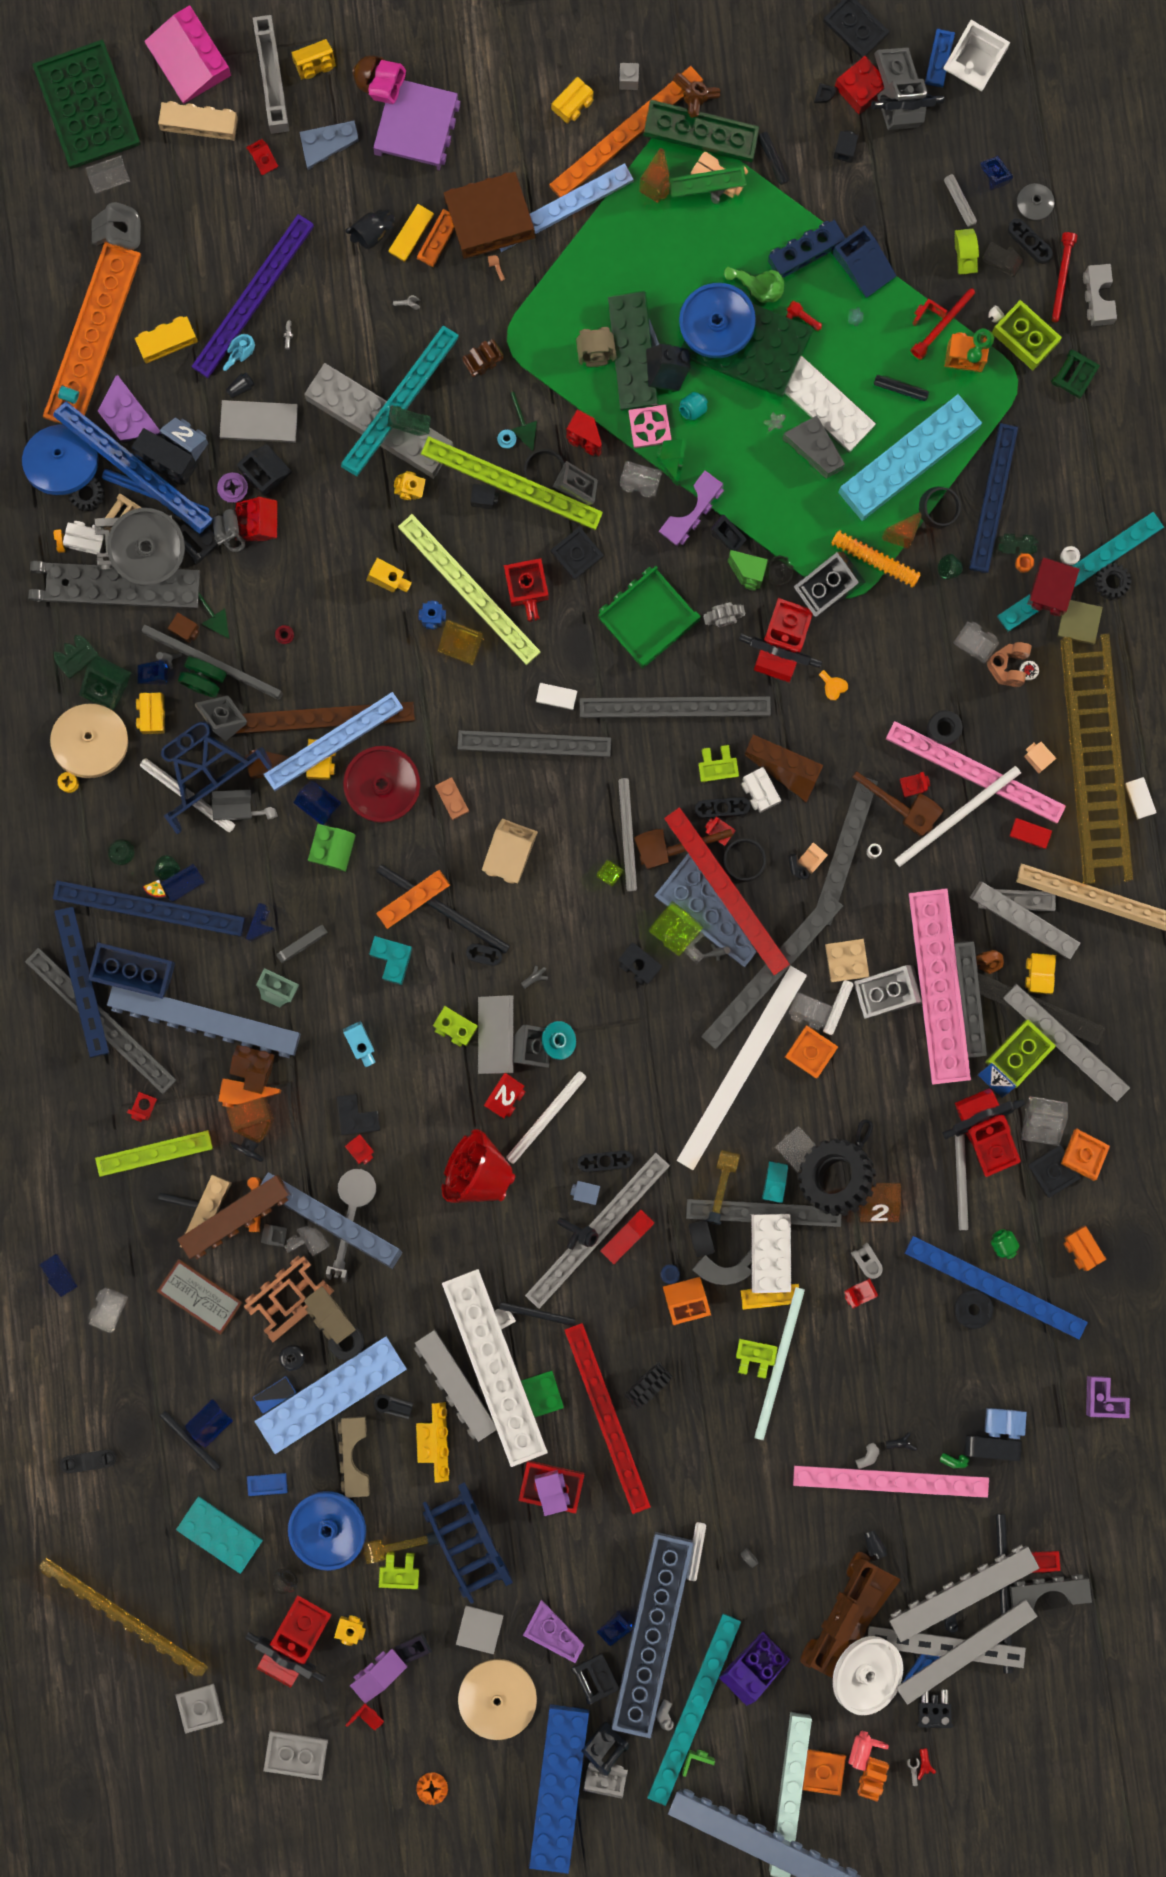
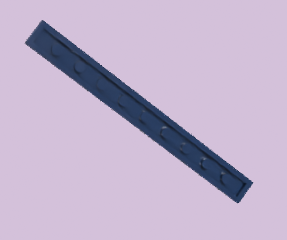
M56 881L53 900L239 937H242L245 923L244 917L62 881Z

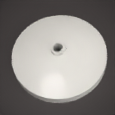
M876 1636L864 1637L852 1643L840 1656L833 1674V1690L838 1702L845 1709L857 1715H870L887 1706L898 1691L896 1687L901 1684L903 1677V1662L899 1651L887 1640Z

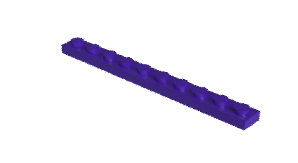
M299 214L295 217L193 363L192 368L206 378L210 377L226 354L231 341L240 334L314 227L313 223Z

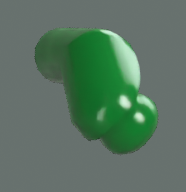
M943 1453L939 1462L953 1469H961L968 1466L969 1458L965 1455H960L957 1460Z

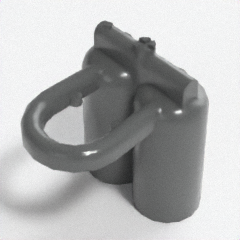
M228 509L223 513V516H215L212 524L214 537L218 545L223 543L232 552H239L244 549L245 540L238 534L239 527L236 512ZM236 537L237 541L241 542V545L239 547H232L229 542L230 539Z

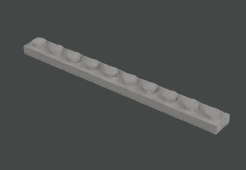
M655 1153L589 1225L598 1233L596 1244L592 1247H585L578 1241L573 1250L568 1248L525 1296L540 1309L670 1165Z

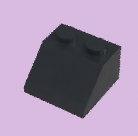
M659 344L646 349L648 387L675 392L679 391L691 368L690 349L666 344Z

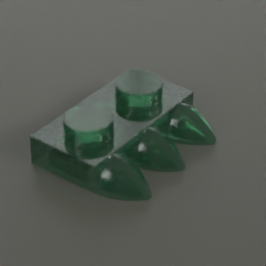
M75 635L74 637L77 648L71 644H64L67 656L60 652H54L56 664L69 679L99 656L82 636Z

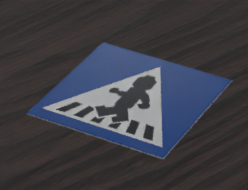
M993 1063L978 1074L1001 1098L1017 1087Z

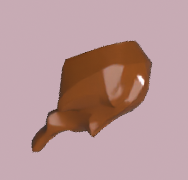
M990 950L976 956L977 966L981 965L979 969L991 974L1003 967L1004 959L1000 952Z

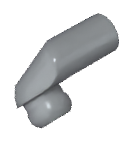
M663 1699L656 1717L660 1727L669 1731L674 1726L668 1714L672 1703Z

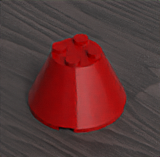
M474 1129L469 1137L465 1135L457 1144L444 1171V1175L447 1177L445 1185L442 1184V1196L450 1203L503 1201L509 1185L515 1180L512 1167L487 1135L481 1130Z

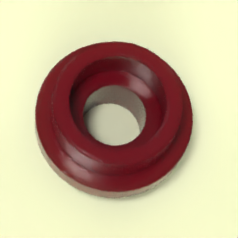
M282 625L277 628L275 638L280 644H289L294 639V632L291 627ZM283 632L288 633L287 638L281 637Z

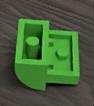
M318 824L308 861L346 872L356 835L346 830Z

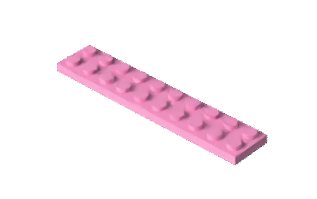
M940 889L909 893L932 1085L971 1080L948 890Z

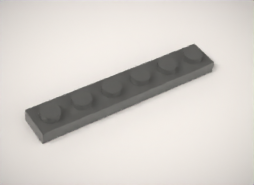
M974 941L954 943L968 1058L987 1056Z

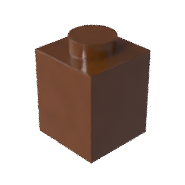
M180 613L176 614L168 627L171 633L188 643L191 640L194 641L200 632L198 630L199 626Z

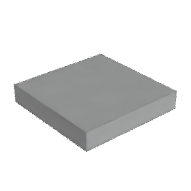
M466 1605L456 1645L494 1654L504 1615Z
M214 1683L175 1695L185 1733L224 1722Z

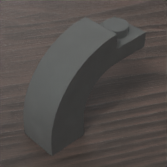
M752 1248L735 1266L720 1267L705 1255L692 1270L701 1278L714 1284L729 1285L740 1282L752 1273V1270L747 1267L749 1264L752 1265Z

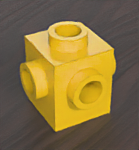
M406 471L396 477L394 481V494L400 495V498L404 500L422 498L426 479L417 477L414 472Z
M349 1615V1618L341 1616L334 1638L342 1640L341 1643L353 1646V1643L357 1644L358 1640H363L366 1629L362 1628L364 1622H361L360 1618Z

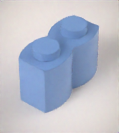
M986 1408L985 1432L989 1433L990 1437H1001V1434H1009L1008 1438L1020 1439V1435L1025 1436L1027 1412Z

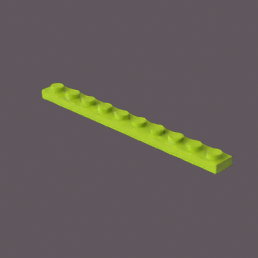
M429 436L420 454L593 530H596L603 513L600 510Z

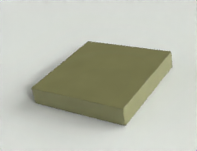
M1070 600L1067 612L1061 615L1057 637L1094 645L1103 607Z

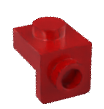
M715 817V819L711 818L705 826L708 835L731 829L733 834L736 831L718 817ZM731 837L719 840L718 842L726 846Z
M870 1278L845 1290V1299L853 1309L878 1296Z

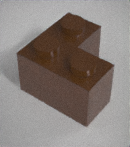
M237 1045L232 1057L229 1074L245 1078L244 1090L262 1094L271 1075L275 1055L266 1051Z

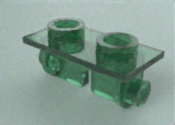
M1007 533L1004 536H998L1002 544L999 543L998 551H1002V553L1015 554L1016 547H1019V554L1033 555V553H1037V545H1034V543H1039V541L1033 535L1015 537V534Z

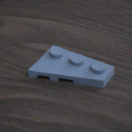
M355 121L299 132L308 170L320 161L327 160L334 153L340 152L359 141Z

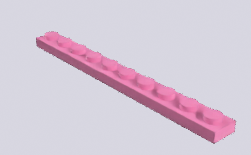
M895 721L886 737V740L985 789L1003 776V774L942 744H938L934 740ZM1015 780L1010 781L995 793L1056 824L1066 807Z
M794 1465L793 1486L988 1498L989 1478Z

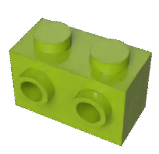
M444 1006L433 1024V1027L436 1028L434 1032L442 1037H445V1035L453 1038L451 1042L459 1047L462 1044L467 1046L478 1028L476 1024Z

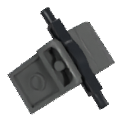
M909 48L877 50L874 55L885 89L877 95L879 101L871 102V108L873 110H882L888 130L919 127L924 123L926 107L944 103V96L927 94L924 80L917 77Z

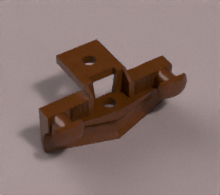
M857 1552L847 1568L846 1573L850 1580L845 1590L838 1593L836 1597L837 1602L828 1619L824 1620L821 1625L823 1631L818 1640L811 1639L805 1646L800 1657L801 1663L805 1667L814 1668L833 1678L835 1666L842 1653L852 1643L864 1637L867 1626L901 1579L871 1563V1558L866 1553Z

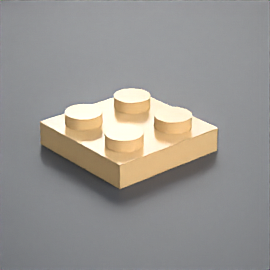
M864 939L825 945L831 983L869 977Z

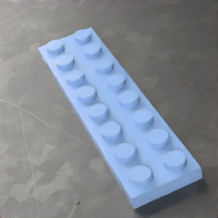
M386 1336L254 1422L276 1454L407 1370Z

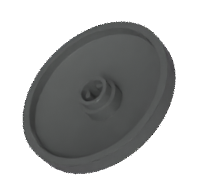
M138 508L123 514L112 526L107 540V552L114 569L124 579L138 585H155L167 580L177 571L184 556V538L179 526L170 516L152 508Z

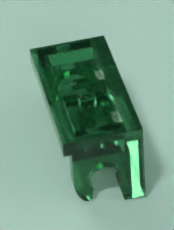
M392 405L390 406L387 426L417 436H423L430 432L431 418L428 415H420Z

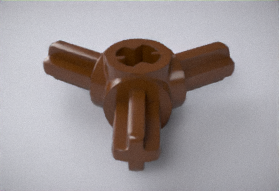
M679 72L673 77V81L685 91L683 93L684 100L689 105L688 114H690L691 118L699 115L700 106L707 99L720 97V88H707L698 81L691 83Z

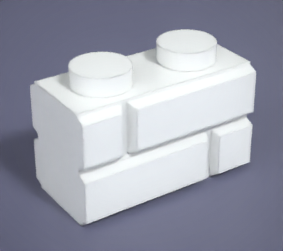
M80 521L67 523L63 540L65 548L96 555L97 553L104 552L106 544L105 535H95V525H92L91 528L86 527L85 523Z
M764 767L743 777L741 785L746 794L750 793L752 797L750 802L754 810L758 809L761 813L781 802Z

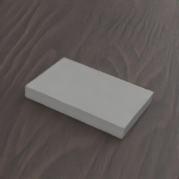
M270 1730L263 1771L322 1780L328 1739Z

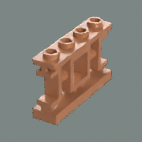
M297 1256L290 1262L292 1266L289 1269L285 1270L283 1268L275 1275L277 1279L272 1283L267 1281L260 1287L262 1291L258 1295L253 1293L245 1300L247 1304L243 1307L248 1310L250 1315L260 1310L271 1325L264 1332L267 1333L272 1342L278 1340L308 1314L305 1310L308 1306L305 1305L303 1307L302 1305L303 1300L306 1299L305 1295L301 1292L303 1289L310 1285L316 1291L323 1286L329 1295L334 1292L325 1280L316 1285L307 1275L305 1270L312 1264L305 1256L302 1258ZM299 1265H304L298 1270L304 1277L300 1283L295 1285L290 1278L285 1282L282 1281ZM287 1285H290L301 1299L290 1309L286 1310L275 1295ZM271 1289L274 1290L268 1296L274 1303L268 1310H265L261 1303L253 1308L252 1305ZM278 1310H280L285 1317H287L291 1312L294 1314L290 1319H288L284 1324H282L277 1330L273 1332L272 1328H274L277 1325V1323L271 1317L272 1315H274Z

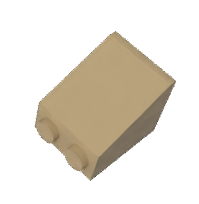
M502 819L495 830L482 871H485L487 875L492 877L504 878V881L513 884L515 882L518 884L538 832Z

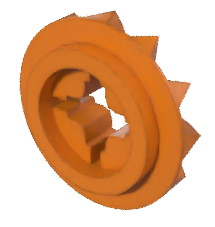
M427 1773L419 1779L416 1792L419 1799L425 1804L435 1805L441 1803L446 1797L448 1785L440 1774ZM430 1781H432L434 1787L441 1788L435 1790L434 1797H432L430 1791L426 1790L430 1786Z

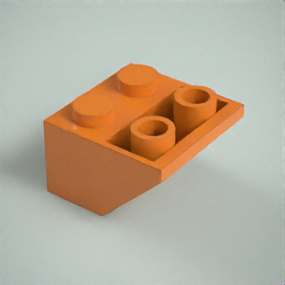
M700 1277L663 1286L673 1325L711 1315Z

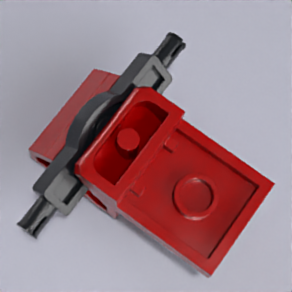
M778 598L764 640L741 633L739 641L760 649L754 671L790 683L797 662L820 669L823 661L801 653L813 615L809 608Z
M989 1088L954 1103L961 1122L953 1125L952 1129L942 1132L945 1140L955 1135L958 1137L966 1133L972 1142L985 1177L1021 1162L1005 1116L1014 1113L1015 1109L1025 1106L1023 1098L999 1105L993 1091Z
M297 1595L272 1641L264 1636L259 1638L248 1632L245 1640L255 1644L254 1648L264 1653L257 1669L290 1688L299 1674L308 1679L313 1677L322 1683L326 1675L315 1670L316 1666L306 1660L332 1614Z

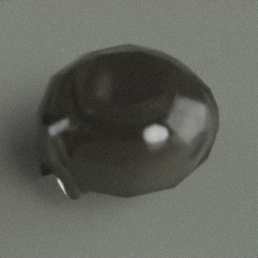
M779 555L767 563L765 575L771 584L782 586L789 583L793 577V566L789 563L788 557Z

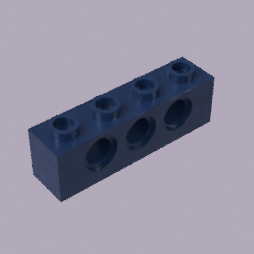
M835 220L831 222L825 221L815 231L809 230L802 235V238L789 241L784 248H776L771 251L768 263L772 270L778 271L782 278H785L832 252L836 245L846 239ZM824 237L827 241L821 243L817 238ZM808 246L810 251L805 252L801 247ZM789 254L792 255L794 259L789 261L786 260L784 256Z

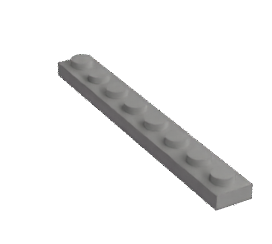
M1015 984L1003 997L1004 1000L1026 1020L1028 1019L1061 1052L1116 1102L1130 1089L1120 1077L1018 984Z

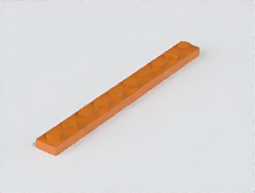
M692 66L682 73L691 83L694 81L703 82V79ZM672 81L651 100L676 105L684 98L683 93L685 91ZM650 100L550 183V188L559 198L574 191L644 132Z

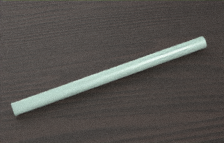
M795 1287L754 1436L756 1439L764 1440L805 1291L802 1288Z

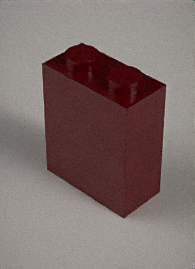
M1043 557L1040 561L1027 604L1031 605V608L1034 610L1042 611L1044 609L1050 611L1049 613L1054 616L1064 615L1069 606L1079 568Z

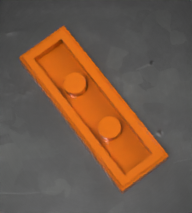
M442 210L417 255L418 260L433 268L455 229L449 211Z

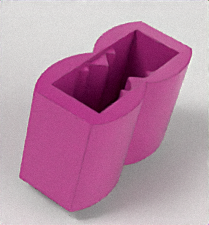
M385 60L380 61L375 69V78L368 88L369 95L373 100L389 104L395 103L400 86L406 75V69L403 65Z

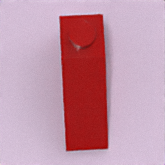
M640 1209L600 1251L615 1264L651 1228L654 1222Z

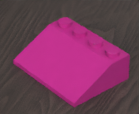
M190 5L174 14L144 41L183 104L231 76L227 63Z

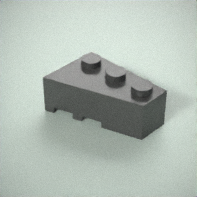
M818 416L783 434L782 439L791 445L799 455L801 454L826 479L843 470L845 463Z

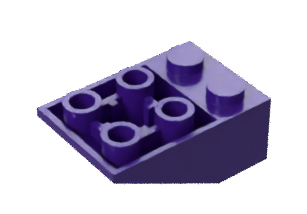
M761 1632L726 1668L719 1678L747 1706L756 1702L790 1659L764 1632Z

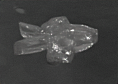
M773 412L771 420L764 421V424L769 426L768 431H772L775 427L778 429L783 428L782 422L786 416L784 414L777 416Z

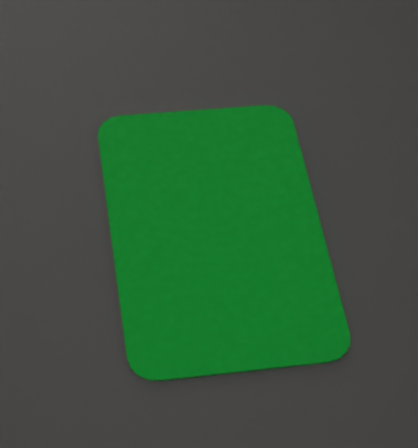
M652 138L628 168L634 182L604 198L515 312L507 332V344L512 357L522 368L577 409L593 417L597 424L667 475L660 465V458L657 457L658 447L663 444L634 448L628 410L622 411L620 409L615 360L612 362V359L607 361L608 364L598 367H588L584 362L582 365L579 363L576 338L580 335V331L583 329H590L592 331L608 327L610 332H612L608 297L642 291L646 292L649 319L659 344L682 347L684 342L679 324L681 308L688 296L704 285L711 283L733 285L742 290L753 304L785 317L787 315V307L792 301L800 303L804 312L822 324V328L819 331L813 328V333L802 357L875 422L876 425L850 453L827 433L845 466L842 471L826 479L801 454L799 455L791 445L782 439L785 432L811 419L785 393L781 398L690 360L691 368L679 391L675 392L657 388L659 405H666L671 440L686 439L679 485L698 498L693 485L702 473L707 471L723 483L722 489L724 490L718 499L714 498L711 502V509L721 516L725 515L734 526L804 578L836 552H843L842 548L838 549L836 545L832 546L831 543L839 530L842 531V534L846 533V536H852V539L856 538L857 542L862 541L863 545L867 544V547H873L874 551L877 549L878 553L882 552L884 556L888 555V558H894L895 560L924 522L919 514V501L924 492L933 487L949 489L1012 406L1018 391V378L1013 365L1002 353L990 346L987 363L982 372L944 367L947 345L952 334L960 332L970 337H974L975 334L954 318L927 347V354L922 360L917 359L911 353V348L916 343L923 342L943 318L927 309L917 325L914 326L913 321L917 316L914 314L920 304L924 306L928 299L897 276L866 298L833 256V251L783 278L785 284L784 292L776 302H759L750 294V291L742 284L741 280L738 278L733 280L726 279L724 270L730 267L738 271H745L754 277L765 271H770L772 268L768 263V258L771 251L776 248H784L789 241L802 238V235L809 230L815 231L823 221L742 161L710 152L707 153L718 159L719 165L724 169L745 166L748 170V173L745 175L747 186H744L741 193L733 198L723 193L719 196V204L711 201L710 192L672 198L669 178L691 175L692 169L697 162L699 163L698 160L706 151ZM824 237L817 238L821 243L827 241ZM808 246L801 247L805 252L810 251ZM789 254L784 256L785 259L789 261L794 259V257ZM800 317L792 318L794 321L812 327ZM876 375H881L928 390V398L926 401H922L875 386ZM692 392L703 394L708 401L707 412L696 420L685 419L679 411L680 401ZM959 394L982 422L980 428L865 520L861 521L838 493L840 487ZM652 412V419L655 422L664 421L660 413ZM639 414L636 417L634 425L645 422L644 414ZM649 423L646 428L652 430L654 426ZM665 429L656 431V441L665 434ZM644 432L636 433L641 440L648 442L647 434ZM937 490L930 495L927 501L928 514L946 493V490ZM845 550V554L866 582L846 597V599H852L865 594L876 585L884 574V570L879 571L878 567L874 568V565H868V562L864 563L863 559L859 560L857 556L853 557V554H847L848 551Z

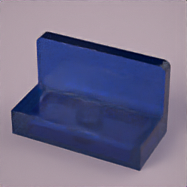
M313 780L300 790L293 802L321 825L327 823L332 813L341 804L339 800Z
M192 864L160 884L165 889L170 900L174 902L203 885L205 881L197 867Z
M212 1399L185 1427L193 1439L206 1448L233 1420Z

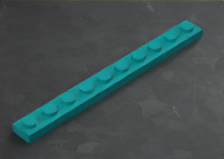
M445 326L441 327L341 463L342 468L355 476L359 475L456 343L459 337L458 334Z
M1152 512L1074 564L1073 567L1079 568L1074 588L1099 572L1104 566L1111 564L1162 530L1164 526L1155 513ZM1030 594L997 616L1007 632L1039 612L1027 604Z
M722 1613L647 1796L648 1799L666 1806L740 1626V1620Z

